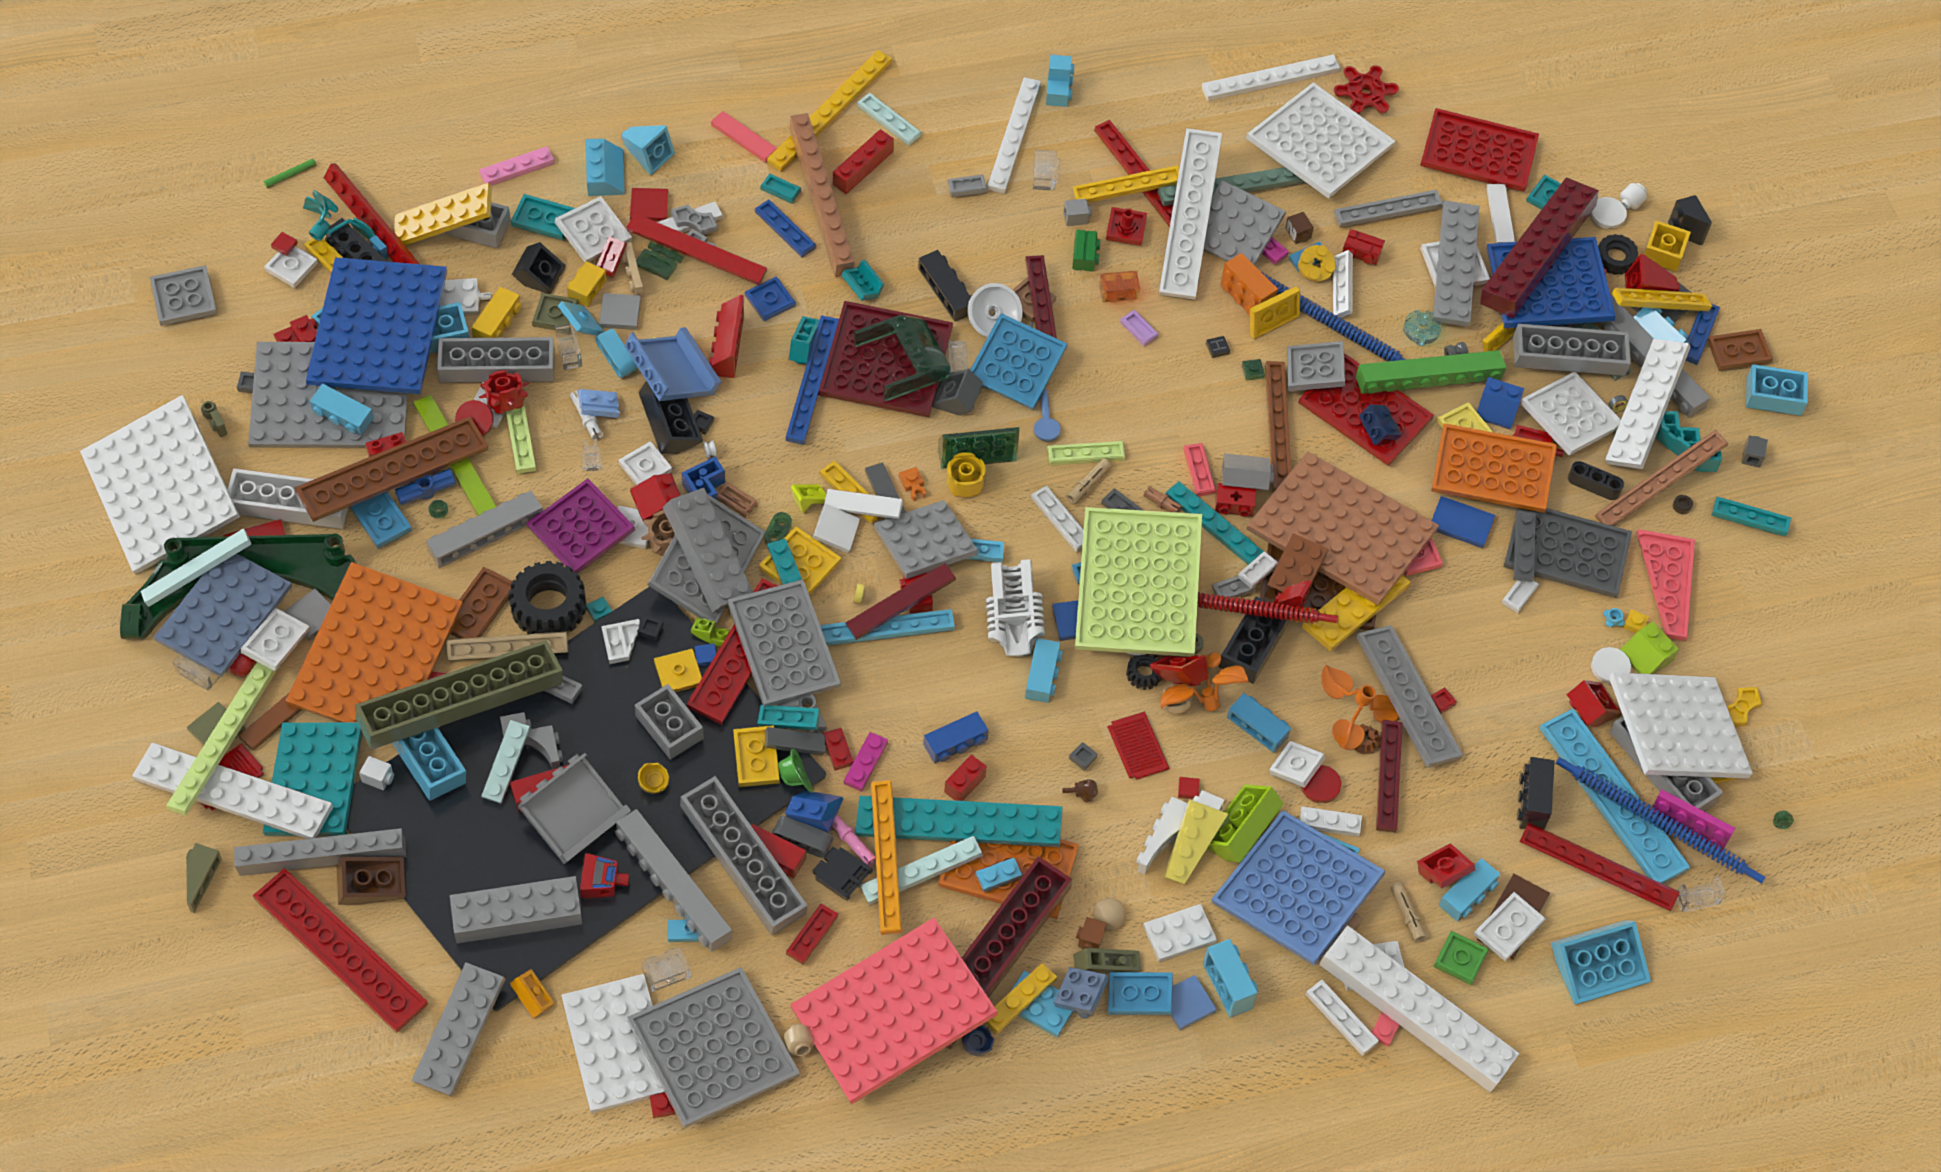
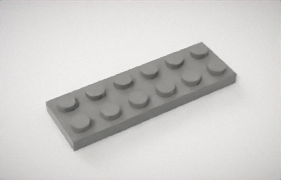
M465 963L412 1078L414 1083L450 1097L453 1096L505 982L503 976Z

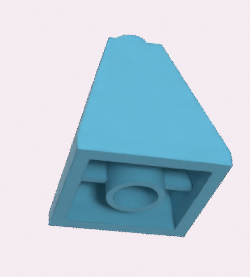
M667 126L630 127L621 135L625 147L650 175L675 154Z

